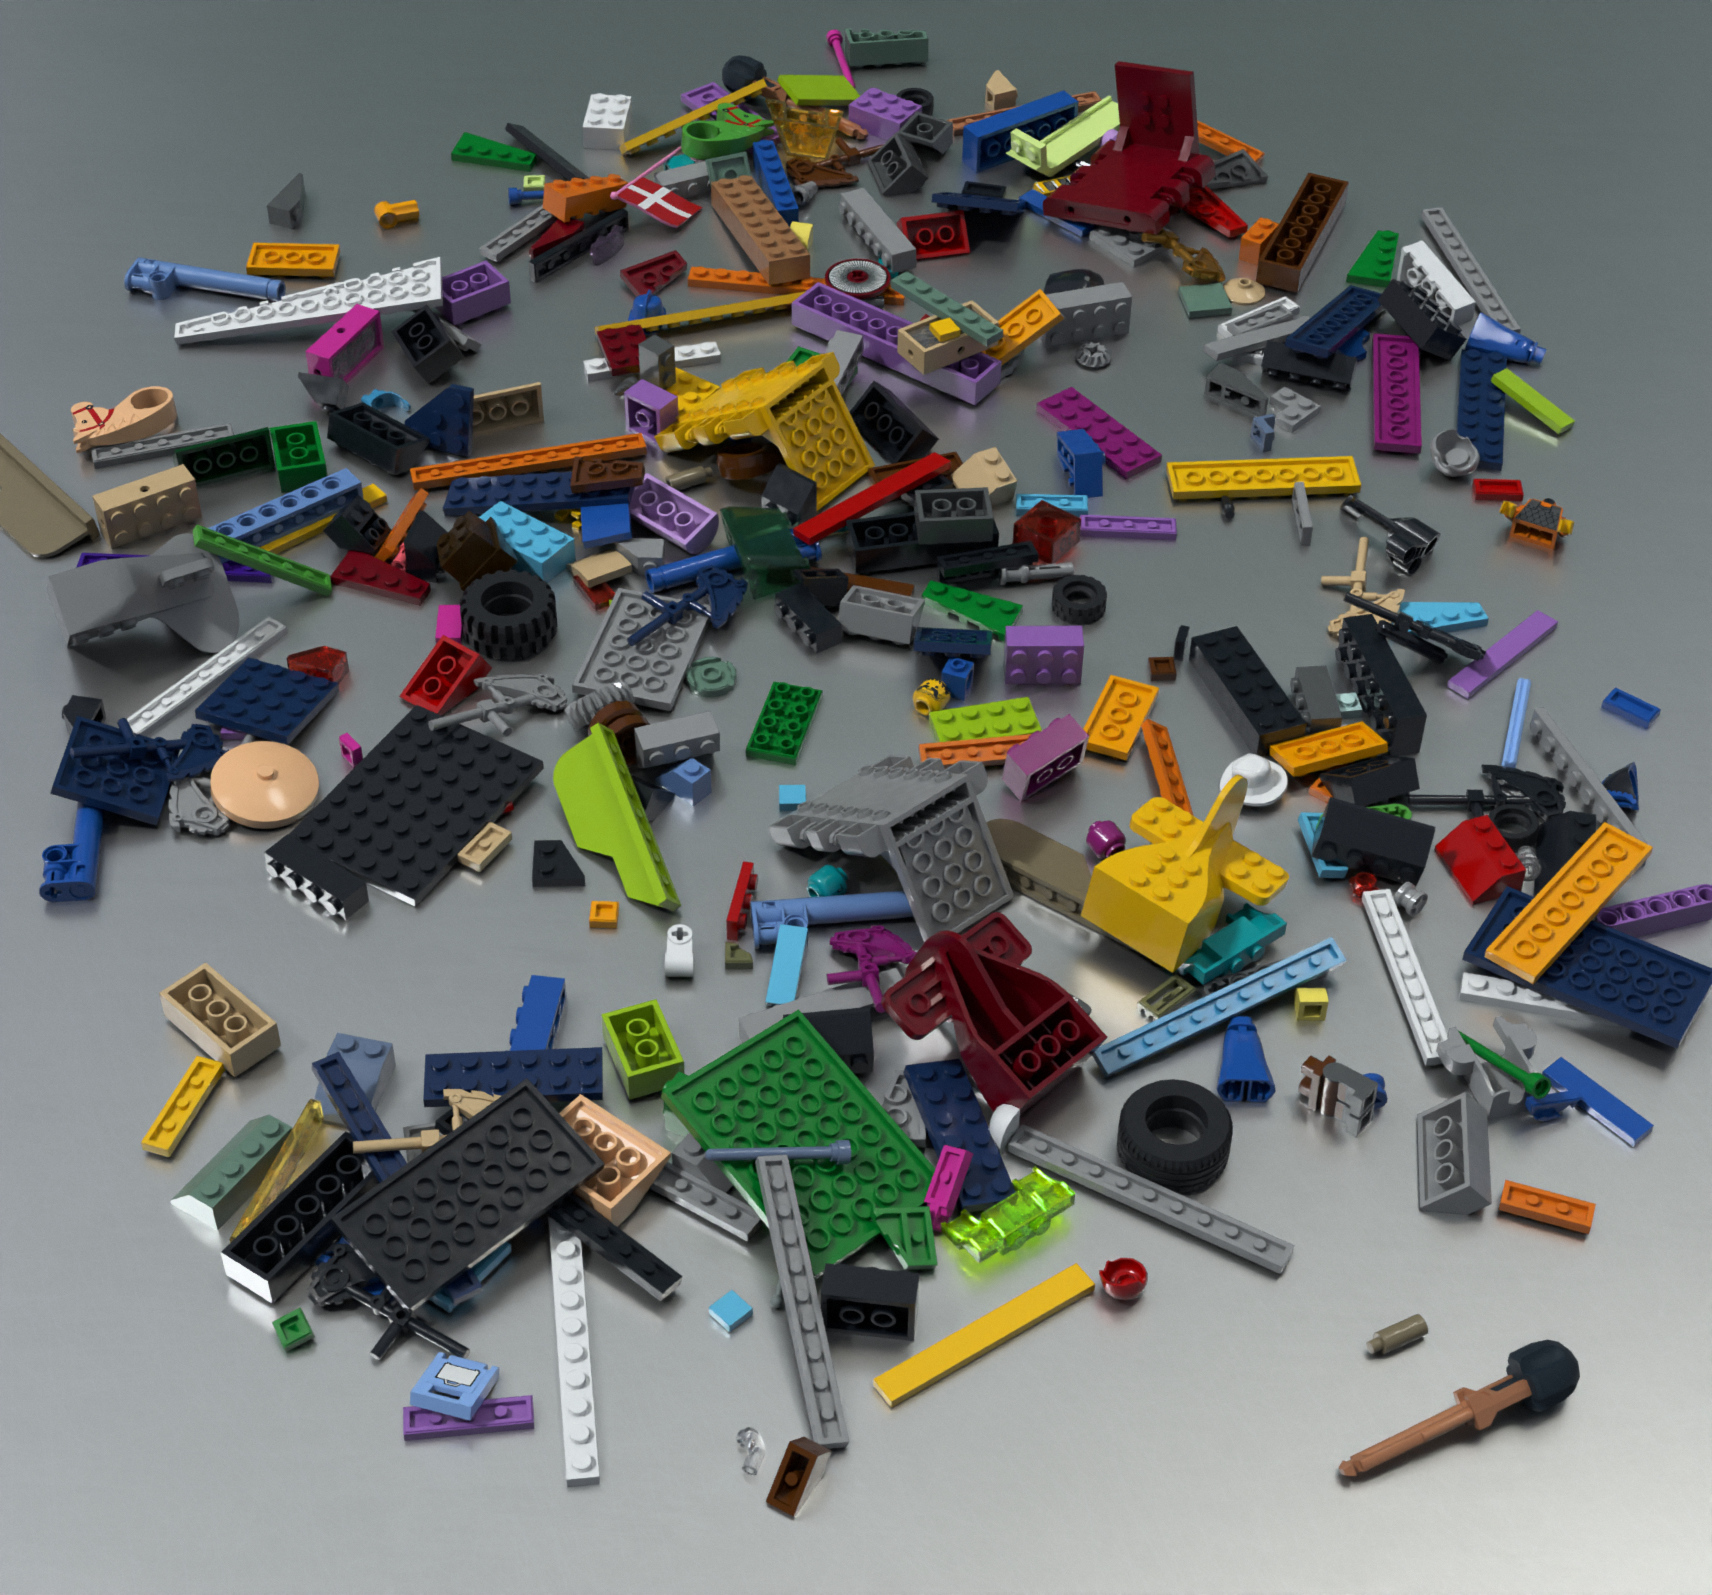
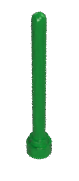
M1458 1030L1466 1045L1469 1044L1476 1055L1522 1082L1528 1094L1536 1099H1542L1549 1093L1551 1089L1549 1078L1538 1072L1529 1074Z

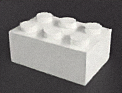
M602 93L591 94L582 127L585 149L620 150L619 147L627 142L633 118L632 96L622 94L605 95Z

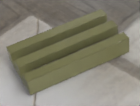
M1174 974L1138 1001L1137 1009L1140 1012L1144 1010L1145 1015L1148 1018L1154 1017L1153 1021L1176 1011L1196 996L1197 989L1179 975ZM1177 984L1180 985V986H1178L1176 989H1174L1172 992L1169 991L1170 989H1172V988H1173L1174 986H1176ZM1162 995H1164L1163 998L1156 1004H1154L1153 1006L1150 1005L1158 998H1160Z

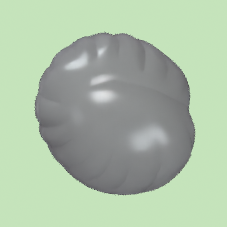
M1456 429L1441 431L1432 439L1430 447L1431 457L1434 466L1440 473L1448 477L1465 476L1475 471L1480 461L1478 450L1467 436L1466 438L1460 436Z

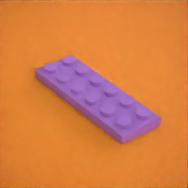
M715 82L681 94V102L694 111L730 93ZM743 103L737 106L746 113L759 115ZM716 111L710 114L711 118L707 119V121H716ZM772 126L769 129H773L774 134L764 136L758 141L773 140L776 146L785 142V133L783 134L778 128ZM753 146L747 149V151L750 152L752 155Z

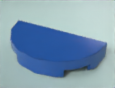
M1576 1090L1547 1094L1542 1099L1530 1096L1526 1098L1525 1106L1529 1114L1534 1116L1536 1120L1549 1121L1560 1117L1558 1112L1564 1110L1569 1105L1571 1108L1575 1107L1581 1097Z

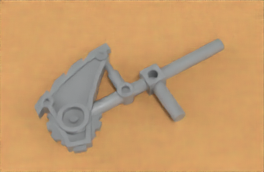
M543 673L539 675L514 674L474 679L475 685L482 687L484 690L491 691L498 703H494L491 699L477 702V708L430 720L428 725L430 730L433 731L480 718L483 723L490 721L504 736H509L512 733L511 727L497 713L511 714L515 708L530 704L556 712L567 706V698L565 697V692L559 686H554V678Z
M247 733L241 745L255 742L257 736ZM188 776L183 780L174 781V785L170 789L171 799H169L168 805L172 829L180 832V828L186 827L189 828V831L193 833L198 832L200 835L209 833L218 836L229 828V819L217 808L212 796L208 800L195 784L198 783L202 787L210 788L211 779L204 777L202 779L189 778Z

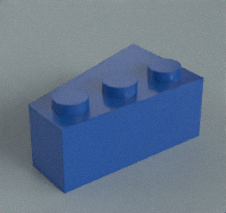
M1084 429L1057 432V455L1064 472L1070 473L1071 478H1068L1070 486L1074 485V495H1087L1088 498L1103 496L1102 466L1106 464L1104 451H1101L1098 444L1093 441L1092 437Z

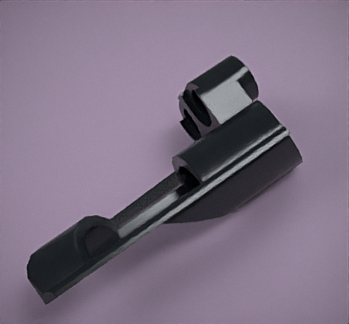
M1349 495L1340 507L1356 518L1367 512L1388 526V540L1386 541L1387 546L1385 549L1386 557L1392 565L1408 575H1413L1419 569L1422 559L1434 550L1441 535L1414 517L1387 518L1352 495Z

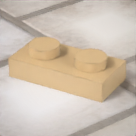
M489 822L457 854L458 862L481 872L512 840V832Z

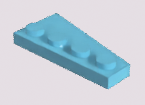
M1402 602L1399 611L1414 618L1413 621H1424L1430 624V626L1446 633L1487 626L1489 620L1480 603ZM1408 630L1409 633L1418 636L1416 632Z

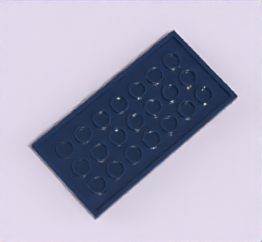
M1507 886L1464 951L1462 960L1678 1049L1712 988V968L1591 920L1534 984H1531L1485 958L1486 949L1534 898Z

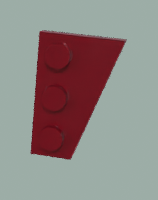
M674 250L620 270V278L636 297L647 294L648 290H652L654 295L686 271L687 262Z

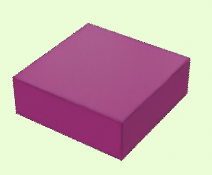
M348 733L339 736L341 756L355 768L363 760L362 748Z

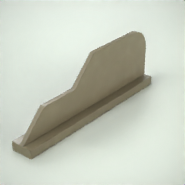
M0 433V527L30 555L39 558L54 556L86 535L92 540L100 536L101 534L94 519Z
M994 819L986 822L1011 888L1138 952L1081 916L1092 877L1083 854L1014 820Z

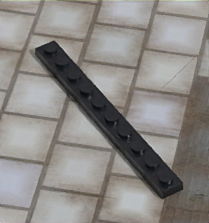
M453 1108L435 1121V1129H439L442 1135H448L453 1131ZM459 1112L463 1123L469 1120V1118ZM569 1194L545 1212L658 1300L662 1301L681 1284L682 1275L575 1194Z

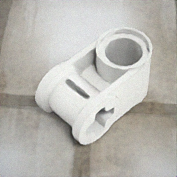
M677 924L668 930L667 952H665V977H693L692 930L686 925Z

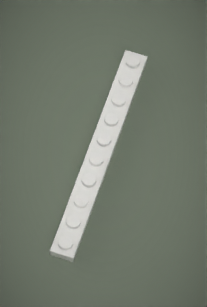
M548 1217L567 1487L600 1484L582 1245L579 1238L554 1219Z

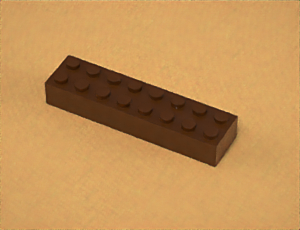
M1308 172L1258 261L1257 283L1268 287L1281 288L1288 292L1299 291L1346 204L1349 182Z

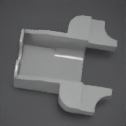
M1502 1016L1495 1017L1493 1027L1505 1045L1502 1057L1529 1074L1534 1073L1529 1059L1534 1054L1537 1043V1036L1533 1029L1529 1030L1526 1023L1514 1024L1506 1021ZM1449 1028L1448 1039L1438 1043L1436 1052L1449 1072L1464 1077L1477 1102L1487 1110V1119L1494 1120L1528 1112L1525 1102L1526 1098L1531 1095L1526 1092L1523 1083L1489 1062L1480 1063L1470 1045H1466L1457 1028Z

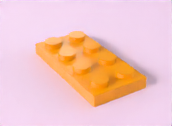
M253 243L246 265L247 275L334 277L340 256V244Z
M1039 289L998 320L999 328L1003 329V338L998 340V345L981 352L1002 361V366L1064 318L1045 293Z
M1110 675L1083 728L1089 735L1086 750L1127 761L1142 730L1141 725L1148 718L1158 697L1159 688Z
M1363 721L1269 745L1270 755L1293 777L1305 776L1307 773L1318 770H1328L1340 764H1351L1359 759L1373 758L1378 754L1388 752V743Z

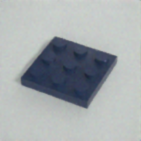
M917 627L914 651H919V654L923 656H933L934 652L945 653L947 657H959L961 653L970 654L971 658H985V655L991 654L992 631Z

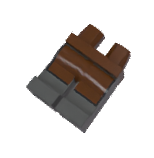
M1312 1055L1309 1056L1301 1066V1073L1306 1076L1301 1080L1298 1092L1309 1098L1308 1108L1314 1111L1319 1109L1323 1115L1335 1117L1347 1125L1346 1132L1357 1138L1372 1121L1378 1083L1343 1064L1336 1063V1059L1328 1056L1323 1062Z

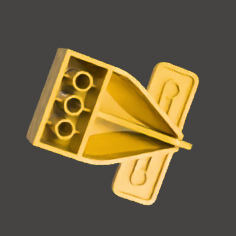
M1235 775L1231 778L1218 795L1204 822L1165 798L1153 797L1133 813L1129 827L1133 832L1152 844L1121 851L1104 859L1094 867L1081 916L1173 973L1202 947L1203 940L1211 936L1224 901L1225 888L1259 906H1264L1271 902L1285 889L1289 874L1282 867L1233 840V834L1247 793V779L1241 775Z

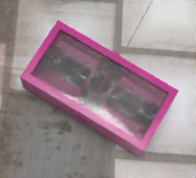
M356 304L305 351L308 374L341 378L346 383L354 378L384 349L380 311Z

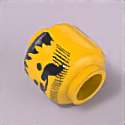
M930 678L926 679L914 691L912 698L915 709L920 714L926 716L929 715V712L943 710L951 697L950 691L944 682Z

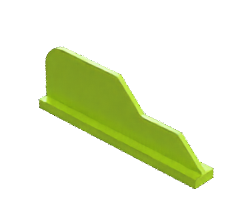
M597 723L590 728L592 732L590 736L566 751L559 758L553 773L554 786L576 845L580 849L613 857L629 898L675 911L682 905L614 731Z

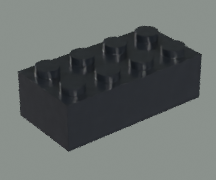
M1392 279L1378 298V302L1422 350L1451 361L1467 340L1461 333L1462 329L1455 323L1450 322L1451 317L1444 311L1439 310L1438 307L1440 305L1433 299L1428 298V292L1420 286L1415 288L1405 280L1400 282Z

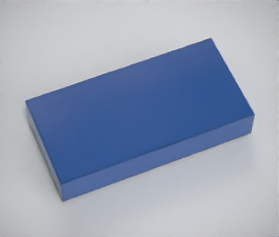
M1616 687L1603 700L1601 706L1645 729L1651 726L1659 717L1661 711L1660 708Z

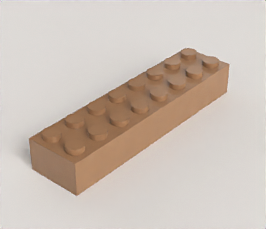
M742 175L734 179L723 178L719 181L711 182V205L769 285L810 278V253L752 176Z

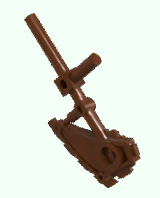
M838 137L835 143L843 151L844 155L834 154L830 156V159L816 163L796 157L786 162V173L793 179L794 186L810 181L815 182L817 187L840 186L841 184L859 182L858 177L847 173L842 164L847 163L849 167L860 164V159L873 156L884 144L858 151L856 147L850 148L842 137Z

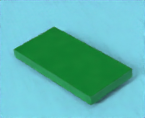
M773 681L746 747V756L796 766L823 698V690Z

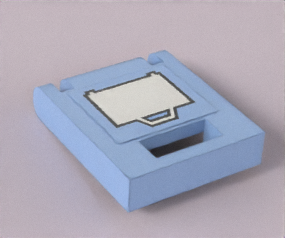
M439 1352L411 1390L410 1405L470 1421L497 1382L500 1368L492 1366L488 1370V1365L485 1363L450 1355L446 1359V1353ZM433 1390L458 1396L460 1398L459 1400L450 1397L434 1394Z

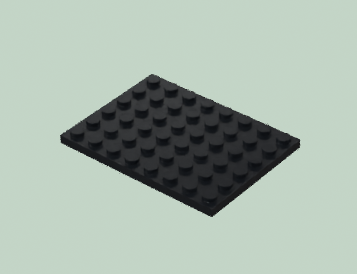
M416 705L289 835L367 884L416 907L458 862L457 854L489 822L494 823L505 811L506 806L511 801L513 802L544 769L543 761L461 724L431 731L428 722L443 716Z

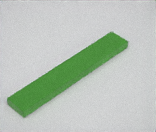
M196 525L193 529L194 546L325 596H329L333 591L330 575L201 525Z

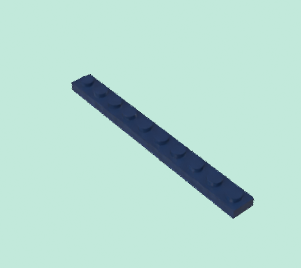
M339 1052L312 1063L314 1075L354 1141L392 1139ZM400 1151L362 1153L380 1183L407 1164ZM470 1268L447 1285L444 1290L455 1306L482 1293V1285Z

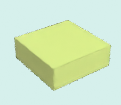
M545 175L524 176V191H543Z

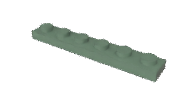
M905 272L891 280L892 289L942 320L950 317L963 333L986 347L1003 338V329L911 273Z

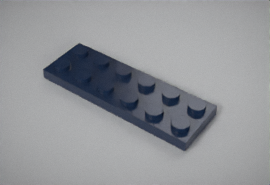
M602 1047L425 1054L424 1108L449 1107V1100H444L443 1089H462L470 1093L471 1090L482 1091L492 1097L493 1094L502 1096L526 1078L548 1102L573 1101L580 1094L590 1101L603 1100Z
M960 1058L906 1065L903 1073L938 1160L945 1145L973 1153L956 1202L960 1214L1016 1206L1019 1198L996 1143L992 1139L989 1127Z

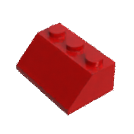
M964 210L902 217L896 223L900 231L916 248V260L970 253Z
M1488 815L1462 821L1435 845V852L1472 905L1498 899L1507 886L1518 891L1522 890L1526 869Z

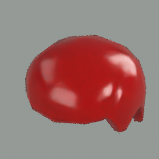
M1134 1258L1108 1260L1104 1270H1099L1100 1280L1105 1292L1118 1300L1128 1301L1136 1298L1143 1292L1148 1282V1273L1145 1267Z

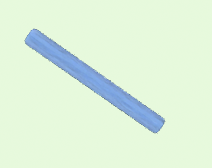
M1519 678L1517 680L1502 759V766L1504 768H1516L1531 687L1529 679Z

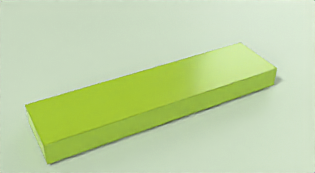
M1506 368L1492 376L1491 382L1557 434L1573 427L1575 420Z

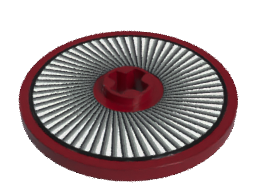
M868 259L843 260L833 264L825 273L826 286L857 299H867L882 294L888 289L891 281L890 272L885 266Z

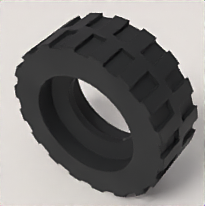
M1072 575L1063 577L1053 587L1052 611L1055 612L1056 617L1069 624L1082 625L1096 622L1100 617H1103L1106 610V587L1099 580L1091 576ZM1083 596L1089 598L1091 602L1074 603L1067 600V598Z

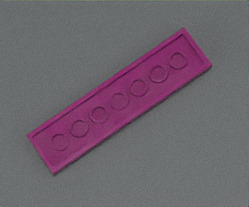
M1373 333L1374 450L1420 454L1422 437L1419 346L1410 336Z

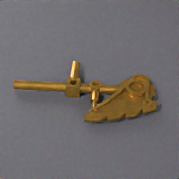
M1163 228L1156 235L1142 234V241L1160 243L1164 248L1172 249L1173 255L1184 260L1182 270L1190 276L1201 279H1214L1218 282L1225 281L1226 278L1222 267L1206 248L1202 247L1200 250H1195L1194 248L1186 247L1184 244L1178 243L1179 237L1173 232L1165 231Z

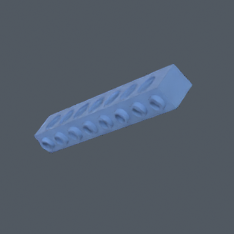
M345 468L208 529L259 548L338 513L341 508L358 494L364 500L362 483ZM218 555L222 564L227 561H230L229 559Z

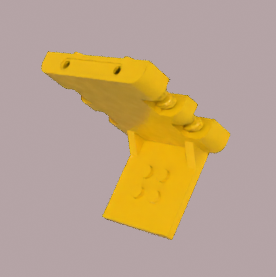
M834 352L812 356L797 367L794 361L781 363L767 373L763 367L743 371L734 379L731 378L721 383L722 387L689 412L685 411L676 416L677 420L654 436L660 449L665 453L691 449L698 443L704 446L718 444L729 436L734 440L762 435L778 446L788 468L817 482V511L864 475L869 468L875 466L834 381L840 372V366Z

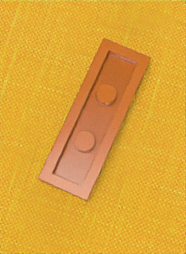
M1505 1180L1498 1210L1589 1234L1596 1204Z

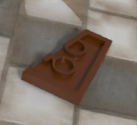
M575 456L570 483L572 493H588L590 491L643 485L645 476L644 464L642 462L616 460L613 463H603V460L599 458H594L593 462L583 461L582 457Z

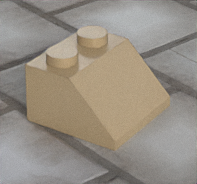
M996 447L973 454L950 475V479L956 489L988 487L991 506L1012 500L1018 482Z

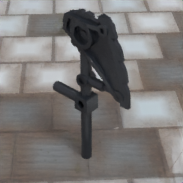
M1349 592L1346 593L1343 599L1344 602L1393 622V625L1399 627L1403 632H1408V630L1416 632L1418 636L1432 639L1470 659L1478 661L1479 658L1484 659L1486 651L1482 650L1481 646L1450 635L1430 626V624L1424 621H1413L1414 618L1401 611L1397 614Z
M1483 764L1481 766L1482 773H1487V777L1492 780L1491 788L1493 795H1484L1483 790L1467 789L1466 795H1408L1409 805L1466 806V810L1472 812L1473 818L1484 816V806H1492L1495 809L1502 805L1512 804L1525 806L1533 811L1534 814H1538L1543 820L1548 821L1563 814L1566 806L1565 797L1563 794H1559V792H1563L1564 786L1557 779L1547 776L1543 777L1530 771L1524 772L1517 768H1504L1497 765ZM1501 786L1506 788L1515 796H1507L1505 793L1502 792Z
M332 1244L327 1249V1256L333 1255V1257L328 1259L326 1263H320L317 1266L318 1270L313 1271L311 1276L313 1282L307 1288L309 1292L308 1298L314 1305L319 1304L321 1307L327 1304L330 1305L332 1302H335L336 1305L341 1304L345 1299L350 1300L354 1298L372 1308L375 1315L388 1317L390 1326L371 1350L370 1355L381 1360L399 1333L402 1331L407 1334L409 1330L455 1356L465 1359L469 1356V1348L417 1320L414 1311L408 1314L400 1303L396 1307L387 1303L393 1295L386 1287L380 1295H373L362 1289L381 1281L349 1244Z

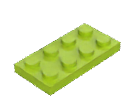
M1029 697L929 712V722L937 742L1033 734L1035 731H1042Z

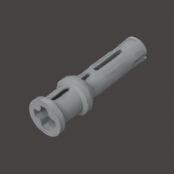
M1072 562L1040 565L1023 564L998 569L1000 585H1005L1006 582L1025 584L1028 580L1063 578L1074 575Z

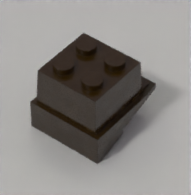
M470 511L464 516H460L455 521L453 528L448 533L441 535L437 541L441 568L459 582L460 588L463 591L476 579H482V576L485 574H495L496 571L500 570L508 572L518 561L495 520L490 517L485 522Z

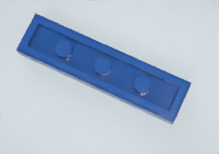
M1034 189L1019 197V200L1027 201L1026 208L1080 237L1096 229V224L1072 222L1067 219L1044 216L1043 201L1047 196Z
M1560 1057L1543 1070L1542 1075L1550 1079L1551 1085L1560 1092L1576 1090L1581 1097L1577 1105L1633 1147L1652 1132L1653 1124L1564 1058Z

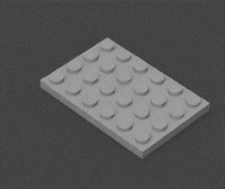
M618 588L572 684V693L588 695L615 682L624 681L633 692L635 700L633 704L671 711L685 680L686 672L692 664L711 618L704 614L701 615L693 609L684 610L683 618L674 625L667 622L636 645L630 646L627 638L660 616L662 612L641 599L643 592ZM654 595L667 604L672 600L676 603L681 601V599ZM699 603L706 607V610L711 612L710 605Z

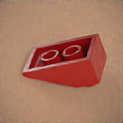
M442 635L399 697L413 706L419 705L442 716L477 690L479 687L475 685L474 679L486 677L492 667L480 654Z

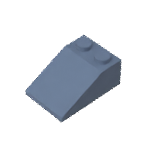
M337 1033L327 1056L337 1052L341 1054L376 1111L396 1067L393 1044ZM319 1083L309 1120L346 1128Z

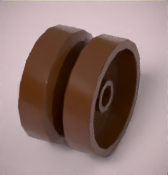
M616 701L606 705L597 712L590 722L588 736L592 734L590 728L597 723L613 730L626 765L630 767L636 764L634 728L650 725V723L635 704L629 701Z

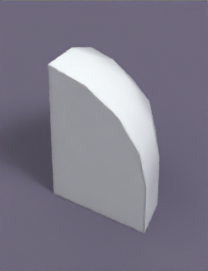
M1002 1104L998 1106L990 1120L989 1131L1000 1155L1008 1149L1009 1142L1019 1129L1020 1109L1013 1105Z

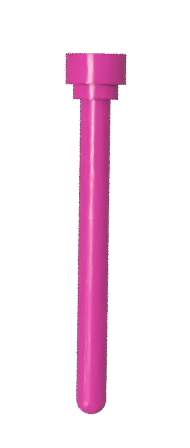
M836 29L830 30L826 35L828 45L834 48L843 76L846 77L855 89L856 86L841 46L843 42L841 32Z

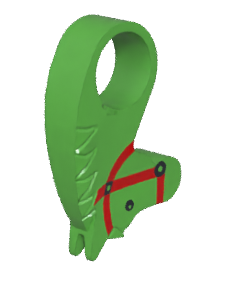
M722 103L717 107L716 121H692L683 126L681 150L685 155L700 160L741 153L753 146V142H758L762 137L774 134V130L769 129V127L774 126L775 121L763 120L760 115L746 113L734 104Z

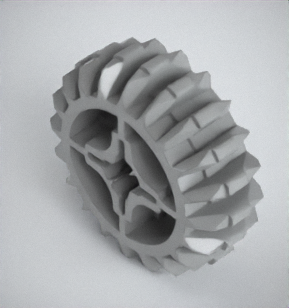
M624 681L615 682L594 691L566 707L565 712L569 724L571 723L573 729H584L590 725L597 712L606 705L616 701L634 703L633 692Z

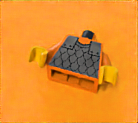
M1546 498L1543 501L1529 499L1525 505L1518 507L1509 501H1503L1499 513L1504 514L1512 522L1510 537L1554 550L1558 534L1563 538L1572 535L1574 521L1567 520L1562 516L1563 509L1556 506L1553 499Z

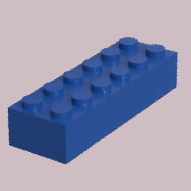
M1063 90L965 125L963 128L962 162L975 173H979L1015 160V158L1006 154V152L1011 150V132L1017 128L1041 141L1077 117L1078 101Z

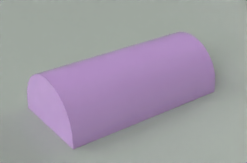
M648 473L644 476V484L634 487L630 502L631 519L691 554H698L710 545L719 525V518L716 512Z

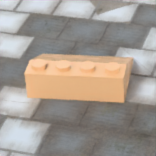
M580 1094L559 1114L605 1165L602 1171L572 1193L618 1227L633 1213L670 1159L671 1152Z

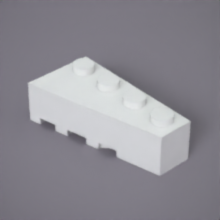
M1423 240L1403 247L1397 280L1400 282L1405 280L1415 288L1420 286L1428 292V298L1433 299L1440 305L1438 307L1439 310L1444 311L1451 317L1450 322L1461 325L1471 321L1476 301Z

